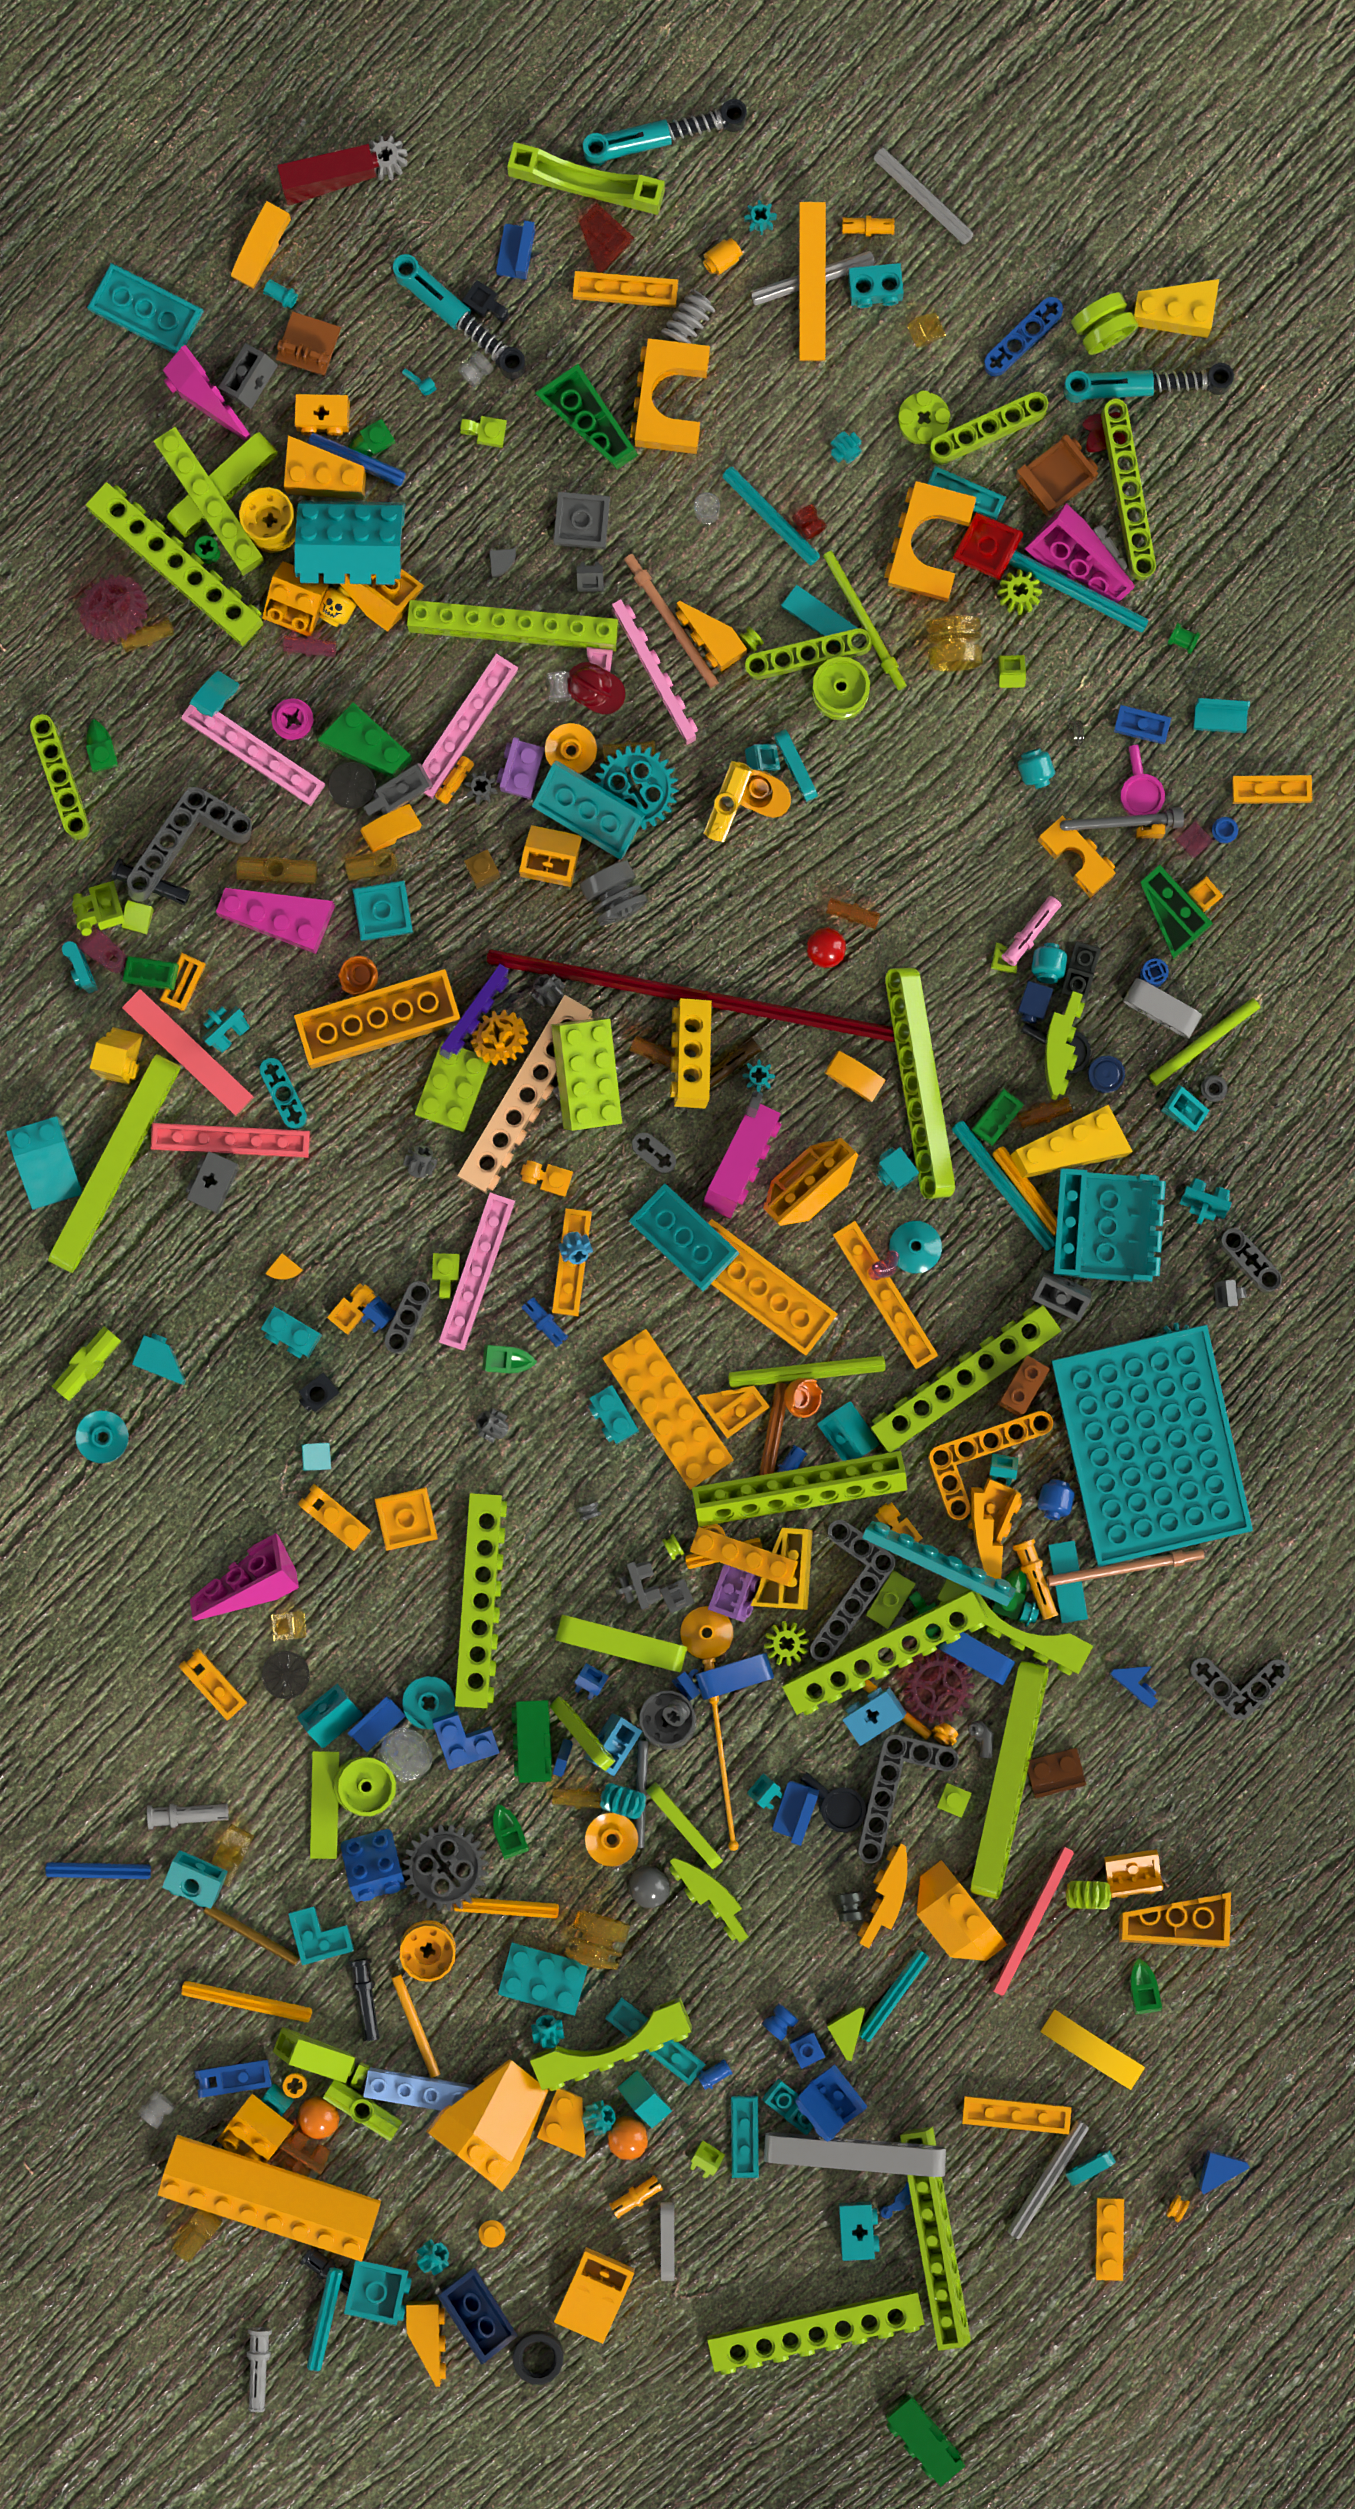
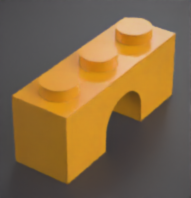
M1062 815L1039 836L1037 841L1054 859L1067 851L1075 852L1081 857L1083 867L1074 875L1073 880L1091 898L1116 874L1113 870L1115 866L1106 856L1102 858L1095 851L1097 846L1088 837L1084 839L1078 833V830H1061L1060 823L1066 820Z

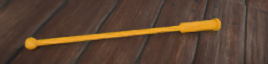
M715 1658L702 1660L705 1671L715 1668ZM719 1696L708 1700L712 1704L730 1836L728 1847L731 1851H736L739 1844L735 1841L717 1707Z

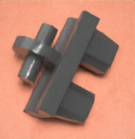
M632 1562L627 1564L633 1585H629L627 1576L619 1578L622 1588L615 1590L616 1596L624 1594L626 1602L630 1603L634 1601L632 1591L635 1590L641 1610L649 1608L650 1604L662 1599L658 1585L643 1589L641 1579L654 1575L650 1562L638 1564Z

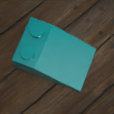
M56 1116L6 1132L32 1210L82 1194L80 1181L60 1118Z

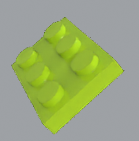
M441 1041L415 1115L465 1133L491 1060L485 1063L481 1057L478 1058L475 1052L464 1048L461 1049L458 1055L452 1054L448 1060L440 1055V1049L444 1041Z

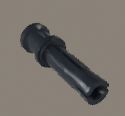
M118 858L110 879L113 881L118 879L127 883L128 876L134 869V866L124 863L123 859ZM161 879L152 893L185 906L190 897L191 890ZM137 882L132 887L134 889H139V887L144 889L146 885Z
M372 1958L348 1961V1966L352 1968L354 1983L351 1984L353 1991H356L363 2041L380 2039L372 1990L375 1985L370 1969Z
M311 2246L301 2258L299 2264H305L317 2274L319 2280L327 2279L329 2269L337 2268L335 2260L333 2258L328 2259L316 2249L317 2247ZM343 2272L339 2290L348 2296L351 2278Z

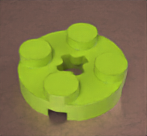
M924 390L909 396L902 403L898 416L902 435L908 441L919 445L920 443L931 444L934 438L946 433L950 420V412L944 400L936 394ZM928 413L931 422L929 424L926 422L920 424L918 422L920 418L918 414Z

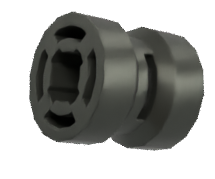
M862 1892L836 1895L837 1903L842 1908L838 1913L839 1922L865 1919V1912L860 1908L863 1901Z

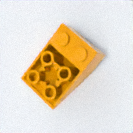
M586 2247L554 2323L603 2344L633 2278L635 2268Z

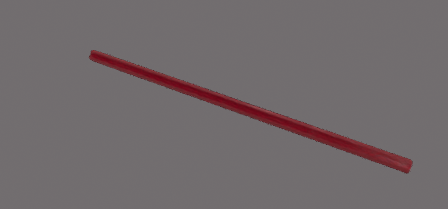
M489 950L486 961L491 965L499 966L501 964L506 968L542 975L548 974L549 976L555 974L558 978L677 1001L680 998L709 1000L713 1008L895 1042L893 1027L497 950Z

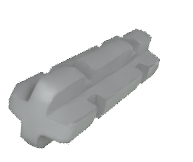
M1101 525L1094 528V533L1124 571L1127 568V564L1123 558L1119 557L1120 553L1111 538L1107 537L1108 533L1104 526Z

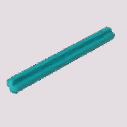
M731 466L722 474L723 479L808 565L812 566L820 558L819 553L734 467Z

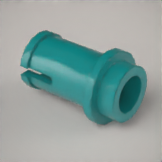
M269 279L263 290V294L281 302L284 308L287 306L292 308L298 298V294L295 293L293 288L287 289L272 279Z

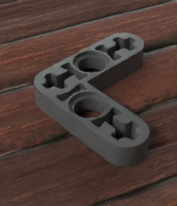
M1201 1657L1193 1660L1189 1669L1194 1680L1230 1717L1237 1720H1244L1249 1717L1287 1680L1290 1674L1289 1666L1285 1661L1274 1659L1269 1661L1239 1690L1207 1658ZM1198 1663L1201 1665L1206 1663L1208 1665L1206 1671L1211 1676L1215 1672L1218 1674V1677L1210 1681L1208 1687L1204 1682L1209 1679L1203 1674L1199 1676L1196 1674L1198 1671L1196 1665ZM1272 1665H1282L1283 1669L1281 1672L1283 1676L1281 1678L1279 1676L1273 1677L1270 1681L1275 1684L1271 1688L1268 1681L1261 1678V1675L1265 1673V1676L1269 1677L1273 1673ZM1218 1681H1223L1228 1686V1692L1221 1697L1217 1696L1213 1691L1214 1684ZM1255 1682H1261L1265 1686L1266 1691L1261 1697H1255L1251 1693V1686ZM1246 1692L1247 1696L1256 1703L1252 1706L1248 1702L1243 1707L1245 1710L1243 1715L1241 1713L1234 1714V1702L1242 1703L1246 1699L1242 1694Z

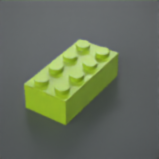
M600 1017L551 1024L563 1129L575 1131L622 1124L610 1019Z

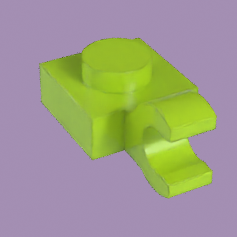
M481 416L480 423H476L472 420L462 419L460 433L478 436L477 444L503 448L507 420Z
M433 1253L432 1280L440 1281V1299L451 1300V1281H459L460 1254Z

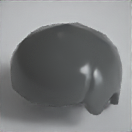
M641 1866L633 1871L629 1878V1893L640 1906L656 1908L665 1903L670 1895V1882L658 1867Z

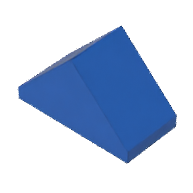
M1207 2150L1198 2188L1204 2195L1250 2167L1243 2159Z

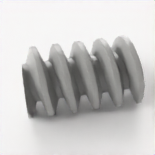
M690 289L692 295L685 296L686 304L680 303L678 306L680 312H674L672 315L674 320H668L666 323L668 329L663 328L661 330L662 335L668 341L691 344L687 337L696 338L698 336L693 329H703L699 320L708 321L709 317L705 312H715L711 302L698 291Z

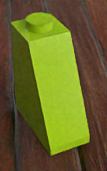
M285 2027L281 2028L273 2049V2053L291 2066L344 2083L352 2075L355 2067V2057L347 2051Z

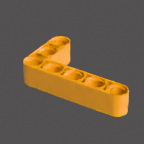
M1038 1411L933 1448L928 1455V1462L948 1517L953 1520H962L968 1516L971 1509L957 1465L1047 1434L1053 1427L1051 1415L1044 1411ZM1037 1416H1042L1047 1420V1428L1044 1431L1035 1429L1033 1421ZM1011 1425L1021 1427L1022 1436L1020 1439L1015 1440L1009 1436L1008 1430ZM991 1433L997 1437L998 1442L994 1448H988L984 1445L983 1438L986 1434ZM967 1442L971 1444L973 1451L969 1457L960 1455L958 1451L960 1443ZM936 1451H944L947 1454L948 1460L945 1465L940 1466L934 1462L933 1455ZM945 1476L955 1478L956 1487L954 1490L948 1491L943 1488L942 1480ZM954 1501H961L965 1505L963 1515L957 1516L952 1513L951 1504Z

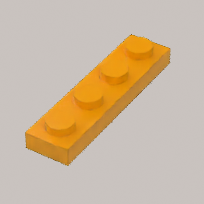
M575 271L573 299L676 308L678 279Z
M565 1209L561 1243H563L564 1236L570 1232H578L581 1236L587 1234L589 1238L591 1211ZM560 1253L552 1309L553 1314L579 1317L586 1261L581 1264H573L569 1260L564 1262Z
M698 1527L690 1552L789 1587L798 1564L796 1560L702 1527Z
M964 2096L962 2124L1069 2134L1072 2107Z

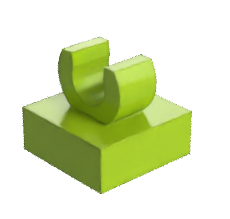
M702 2140L691 2160V2170L694 2171L696 2166L705 2171L702 2177L714 2176L725 2154Z

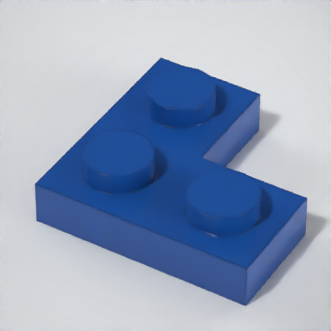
M458 1711L432 1719L449 1770L500 1753L491 1726L465 1734Z

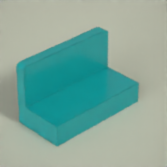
M1198 698L1194 707L1193 730L1246 733L1250 701Z
M852 1402L846 1403L817 1423L842 1461L861 1458L880 1445Z
M337 1683L296 1718L306 1732L322 1748H325L361 1718L363 1713Z

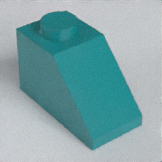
M152 1333L151 1338L144 1335L132 1365L184 1385L186 1382L172 1346L165 1344L167 1339Z

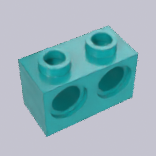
M901 263L849 268L848 281L851 306L857 305L858 308H869L876 303H883L884 306H893L898 304V301H903ZM890 281L896 287L893 290H886L882 284ZM859 284H866L870 290L866 293H861L856 287Z

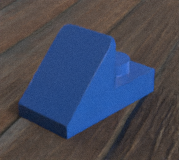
M1151 1666L1112 1669L1109 1672L1114 1679L1148 1708L1151 1709L1158 1700L1154 1697L1156 1692L1145 1682L1142 1685L1138 1684Z

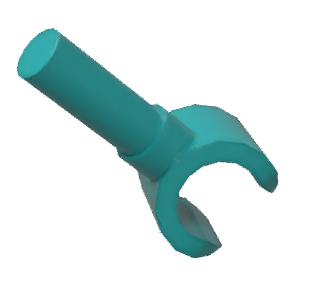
M405 368L402 371V374L418 386L423 395L428 396L437 389L429 376L421 381L419 377Z

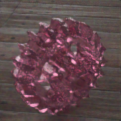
M109 574L107 580L100 577L98 584L91 582V590H84L86 597L79 599L82 605L78 608V613L81 615L79 617L80 622L87 633H90L97 640L101 638L103 642L108 643L111 639L117 643L119 637H122L127 641V634L131 632V634L136 635L135 628L143 627L141 619L147 618L145 611L149 609L146 602L147 596L142 591V587L130 577L125 578L121 574L116 578L114 575Z
M938 1652L933 1654L934 1661H930L928 1655L923 1656L926 1662L923 1665L919 1660H915L914 1663L919 1669L915 1671L913 1668H908L907 1671L914 1676L912 1679L905 1677L903 1680L906 1683H911V1688H903V1693L911 1692L912 1697L906 1698L905 1702H915V1705L910 1709L911 1712H915L920 1708L922 1711L919 1713V1719H923L926 1713L930 1714L928 1723H933L934 1716H938L939 1724H943L944 1715H947L948 1720L953 1722L952 1712L954 1711L961 1717L963 1712L959 1707L961 1705L967 1709L970 1707L968 1703L964 1702L965 1697L969 1699L974 1698L973 1694L966 1693L967 1688L972 1689L975 1687L974 1683L966 1684V1679H970L972 1673L962 1674L967 1665L962 1664L957 1668L956 1664L959 1660L954 1658L951 1663L948 1662L949 1654L947 1653L944 1654L943 1660H939ZM940 1666L934 1680L925 1681L919 1679L926 1669ZM948 1668L957 1675L960 1681V1689L953 1688L947 1684L946 1673ZM942 1675V1686L952 1690V1692H941V1695L937 1696L935 1702V1690L925 1686V1684H937L936 1681L940 1680ZM917 1687L927 1689L930 1692V1708H927L920 1701ZM952 1695L958 1697L951 1707L945 1710H938L940 1701L944 1696Z

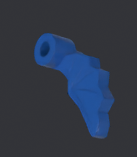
M908 2182L894 2197V2202L891 2205L880 2208L879 2214L881 2217L888 2219L892 2216L893 2211L904 2210L905 2206L910 2204L911 2194Z

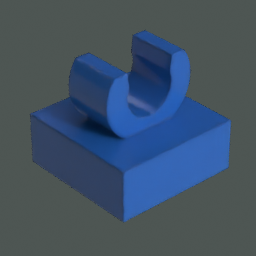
M377 1296L362 1311L365 1314L362 1317V1322L365 1323L370 1318L375 1323L372 1331L376 1332L394 1319L396 1311Z
M586 1663L575 1681V1684H577L575 1692L579 1693L581 1688H584L590 1692L587 1699L591 1700L595 1695H599L609 1676Z
M693 1669L688 1674L684 1672L672 1681L688 1701H691L700 1694L699 1685L695 1684L692 1680L693 1675L698 1672L697 1669Z

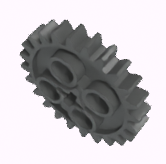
M439 1825L437 1833L430 1827L428 1837L419 1833L422 1841L420 1843L411 1841L415 1850H406L411 1859L403 1861L404 1864L409 1866V1869L403 1871L402 1874L411 1878L405 1882V1885L414 1886L410 1894L412 1896L420 1894L417 1900L420 1904L427 1899V1908L429 1909L436 1903L437 1911L442 1912L444 1905H446L449 1912L453 1911L454 1904L463 1909L462 1901L464 1900L472 1904L473 1901L470 1895L473 1893L480 1896L481 1894L476 1888L478 1886L486 1887V1884L481 1881V1877L489 1876V1873L483 1871L482 1868L488 1866L489 1862L481 1859L487 1852L485 1850H477L482 1843L480 1841L472 1843L475 1836L472 1833L464 1837L465 1829L462 1827L455 1833L454 1825H450L448 1832L443 1825ZM447 1843H454L455 1851L451 1856H444L443 1847ZM432 1849L438 1852V1855L445 1863L451 1864L449 1870L461 1884L459 1888L455 1886L448 1874L441 1872L443 1866L432 1854ZM432 1859L434 1862L433 1869L430 1872L424 1873L421 1868L423 1861ZM463 1864H469L471 1868L470 1874L465 1878L459 1877V1867ZM442 1880H447L449 1883L448 1891L444 1894H439L437 1891L438 1883Z

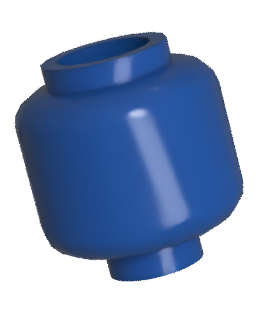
M1052 1479L1049 1483L1043 1484L1037 1507L1045 1513V1518L1058 1521L1060 1517L1070 1514L1075 1493L1070 1488L1069 1483Z

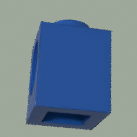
M813 2030L789 2041V2045L801 2069L825 2058V2054Z

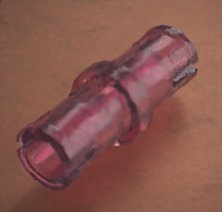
M284 635L283 652L306 654V657L321 655L335 658L337 641L314 639V636L302 638Z

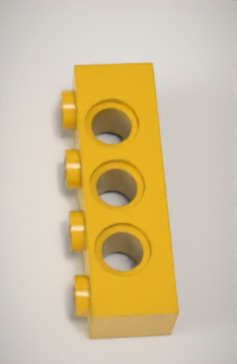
M680 998L677 1007L672 1009V1023H676V1032H672L671 1047L675 1048V1057L671 1058L670 1070L675 1073V1082L671 1081L670 1097H674L675 1107L705 1109L709 1102L711 1001ZM692 1025L697 1031L689 1032L685 1026ZM684 1050H692L696 1056L689 1057L685 1054ZM690 1074L696 1081L689 1082L685 1080L683 1075Z

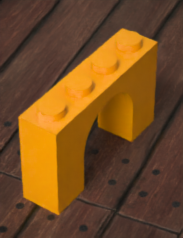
M649 338L647 347L642 346L640 362H645L644 372L639 371L637 387L641 388L640 397H635L634 412L638 413L637 422H632L630 438H635V447L697 454L700 422L672 419L664 416L654 406L652 394L657 384L669 376L683 375L707 378L710 346Z
M916 481L914 488H908L905 502L910 504L907 513L902 512L898 527L903 528L900 538L895 537L891 550L892 553H895L894 562H888L884 578L889 579L888 586L948 602L955 573L930 567L920 562L913 553L911 539L917 527L931 519H943L969 526L976 497Z

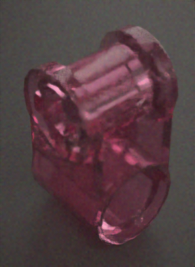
M92 926V933L81 939L77 944L78 948L110 972H122L126 966L127 956L118 946L111 942V939L95 926ZM113 955L114 957H117L118 960L117 962H113L109 958Z

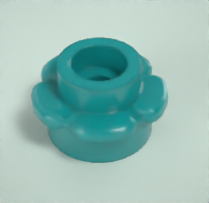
M1023 1602L1018 1622L1024 1623L1025 1627H1028L1029 1623L1034 1624L1037 1620L1039 1609L1035 1608V1602Z

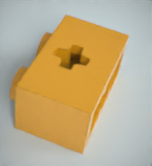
M296 394L295 427L297 432L310 436L312 433L317 434V432H327L330 436H341L343 432L349 433L350 401L348 395ZM321 412H326L324 420H319Z

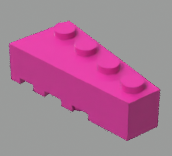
M225 888L216 913L223 919L316 954L334 911L335 904L329 900Z
M760 1104L755 1118L745 1114L708 1188L703 1206L731 1219L738 1203L743 1205L749 1192L745 1188L749 1181L754 1182L760 1170L756 1166L760 1159L765 1160L771 1148L767 1143L771 1136L776 1138L782 1126L778 1122L781 1113Z

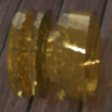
M950 615L926 622V631L931 633L927 635V642L938 644V646L928 649L929 669L952 672L971 670L982 666V646L970 643L981 639V632L977 630L981 627V620L972 616Z
M577 1910L573 1928L582 1932L583 1935L582 1938H569L568 1942L579 1946V1949L567 1947L565 1955L573 1958L580 1964L592 1968L618 1970L620 1962L610 1959L609 1956L622 1957L623 1952L612 1947L613 1942L626 1943L630 1925L596 1913Z

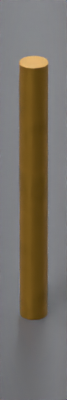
M212 1906L211 1909L207 1907L204 1909L203 1913L292 1965L295 1966L300 1959L299 1955L218 1908Z

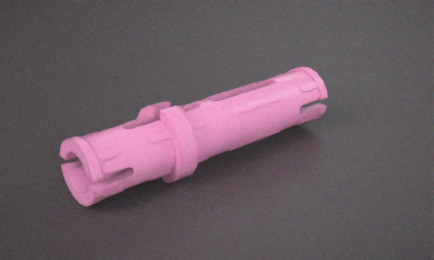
M1048 896L1024 929L1016 933L1014 936L1015 940L1002 955L1004 961L1015 966L1025 951L1033 947V941L1062 906L1056 898Z

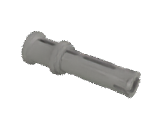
M228 1803L177 1807L174 1804H170L169 1807L153 1808L152 1805L147 1806L149 1830L155 1826L170 1825L171 1828H176L178 1824L229 1820Z
M267 2327L248 2328L250 2350L247 2351V2357L251 2360L248 2411L264 2412L267 2360L271 2357V2352L268 2349L269 2335L272 2334V2329Z

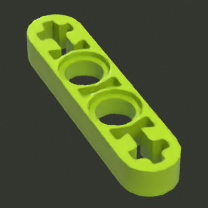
M558 1696L549 1707L591 1759L600 1768L607 1771L615 1762V1759L575 1710L562 1697Z
M656 1782L645 1790L713 1870L723 1862L717 1852Z

